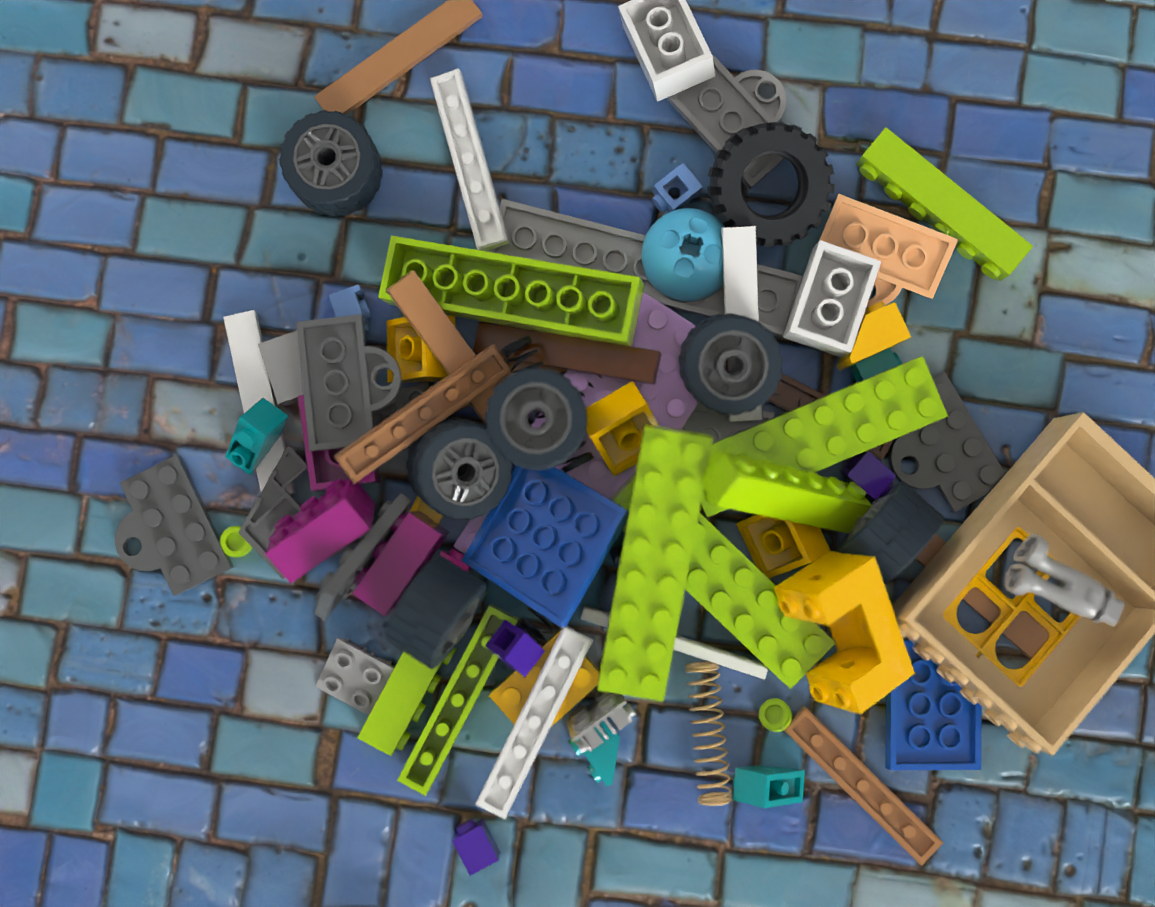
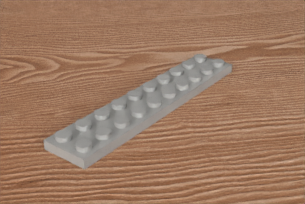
M505 199L501 200L500 211L509 244L488 250V252L640 277L645 285L643 292L668 308L706 318H711V316L717 314L725 315L724 285L710 297L693 302H683L668 298L652 286L645 275L641 261V250L646 235ZM757 264L759 322L766 329H769L773 335L783 337L803 276Z

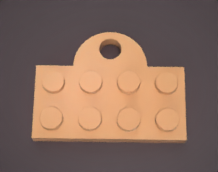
M838 194L819 241L821 240L881 261L874 282L875 294L868 300L866 307L881 301L884 302V305L890 303L899 295L902 288L933 299L958 241L954 237Z

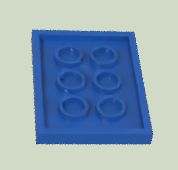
M903 639L915 674L886 695L885 768L890 771L981 770L982 706L978 702L974 705L960 694L962 688L955 681L950 683L938 674L936 671L938 666L931 659L926 661L912 649L915 644L909 639Z

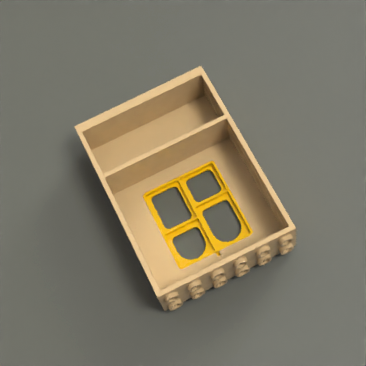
M1084 412L1053 418L892 605L902 638L907 637L915 644L912 649L926 661L931 659L938 666L936 671L950 683L955 681L962 688L960 694L974 705L978 702L986 710L983 714L989 721L998 727L1003 725L1009 731L1007 737L1020 748L1026 746L1036 754L1041 751L1053 756L1155 634V478ZM1038 534L1048 542L1047 555L1066 566L1087 574L1101 583L1106 589L1113 591L1115 598L1124 602V608L1118 622L1113 626L1104 621L1096 623L1090 618L1072 612L1062 622L1058 623L1035 602L1034 593L1027 592L1009 599L986 578V571L1015 538L1024 541L1030 535ZM1038 570L1035 573L1043 579H1045L1046 581L1050 577L1049 575ZM974 587L978 588L1000 609V615L984 632L977 634L965 631L957 619L958 605ZM1021 611H1025L1047 630L1049 637L1023 667L1008 669L996 657V642Z

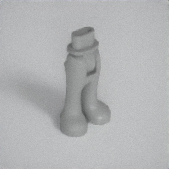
M1032 534L1022 542L1014 554V560L1021 564H1014L1008 569L1005 579L1006 590L1015 595L1032 592L1074 614L1090 618L1096 623L1104 621L1113 626L1118 622L1124 608V602L1115 598L1113 591L1106 589L1101 583L1087 574L1066 566L1047 555L1048 542L1040 535ZM1029 567L1059 580L1063 587L1046 581L1035 574Z

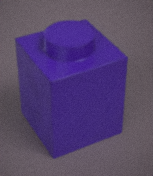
M868 450L853 456L840 470L851 482L859 485L866 492V495L874 500L879 496H885L894 485L892 481L897 477Z
M504 620L485 645L503 663L524 677L527 676L545 652L527 633L507 620Z
M469 819L456 828L458 832L454 834L452 842L469 876L499 861L501 852L484 819L477 822L474 819Z

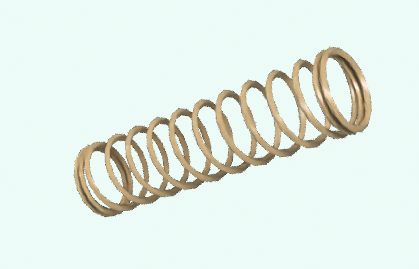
M710 661L686 664L685 672L716 674V676L708 679L686 683L687 685L718 687L709 692L688 695V698L720 700L714 704L689 709L690 711H715L721 713L712 718L690 722L691 724L710 723L722 726L713 731L693 733L691 735L693 737L713 736L724 739L715 744L693 747L694 750L717 749L725 752L716 757L694 760L695 763L719 762L726 764L725 767L718 770L695 773L697 776L712 774L727 777V780L716 784L696 786L698 789L713 787L727 789L728 793H706L697 798L698 803L701 805L716 806L730 803L733 799L730 794L732 790L724 786L731 778L726 773H722V771L729 767V763L720 760V758L727 755L728 751L718 747L727 739L723 735L715 734L722 731L726 726L721 722L713 721L724 715L722 710L712 708L721 704L723 700L718 696L710 695L722 688L716 683H709V681L715 680L720 676L719 672L713 671L719 668V664Z

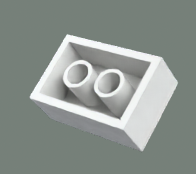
M631 0L618 6L623 29L657 102L715 77L713 56L686 0Z
M820 240L811 251L783 338L841 358L850 354L881 261Z

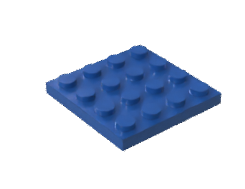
M515 466L511 473L512 480L507 489L506 496L501 499L500 504L496 508L489 511L461 561L559 627L566 628L627 522L629 511L557 467L547 470H529Z

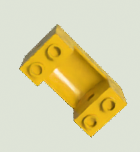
M829 551L774 587L778 598V606L783 612L784 617L828 625L832 638L836 642L837 651L805 673L810 685V693L816 702L861 714L915 674L875 557Z

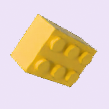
M562 627L543 646H540L545 652L526 677L514 670L489 694V697L514 725ZM587 655L551 727L598 685L599 669Z

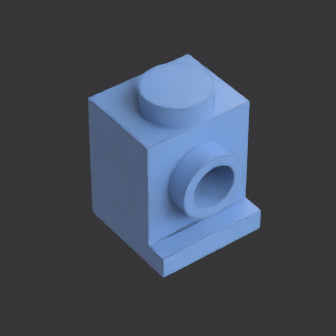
M682 163L653 186L652 193L655 196L652 198V201L661 213L678 210L694 198L696 199L701 194L703 186L687 166ZM675 190L679 193L680 197L672 199L668 193Z
M359 284L330 294L329 298L336 317L361 314L363 316L365 334L370 331L367 318L372 317L366 299L360 300L361 297L365 296V293Z

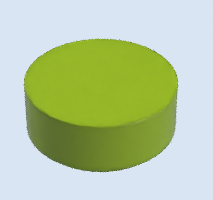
M242 526L228 527L221 534L220 546L223 552L230 557H243L252 550V546L238 533Z
M772 698L766 700L761 705L759 720L769 731L781 732L790 725L792 712L783 700Z

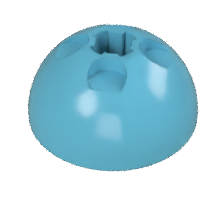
M695 208L674 210L660 217L648 230L641 250L643 270L652 286L666 297L683 302L699 301L719 291L724 285L721 228L726 227L714 215Z

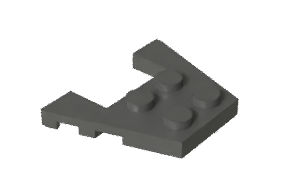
M291 445L285 448L260 496L257 498L238 532L282 579L285 577L269 560L265 552L270 543L268 539L275 531L274 525L284 516L290 514L293 517L301 511L300 507L302 505L286 490V487L304 472L308 466L307 462ZM356 538L332 556L346 551L350 546H356L360 540Z

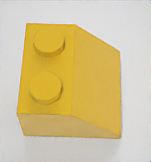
M881 301L866 308L852 352L843 358L839 357L836 365L839 371L911 338L895 302L885 306L884 302Z
M447 315L455 326V316ZM406 317L386 321L387 353L398 363L402 374V383L439 382L448 376ZM387 369V383H392L394 374L392 370Z
M629 382L586 408V431L612 475L616 476L637 464L644 423L658 426L659 424L634 382Z
M759 514L736 523L756 567L768 578L809 564L831 551L820 527Z

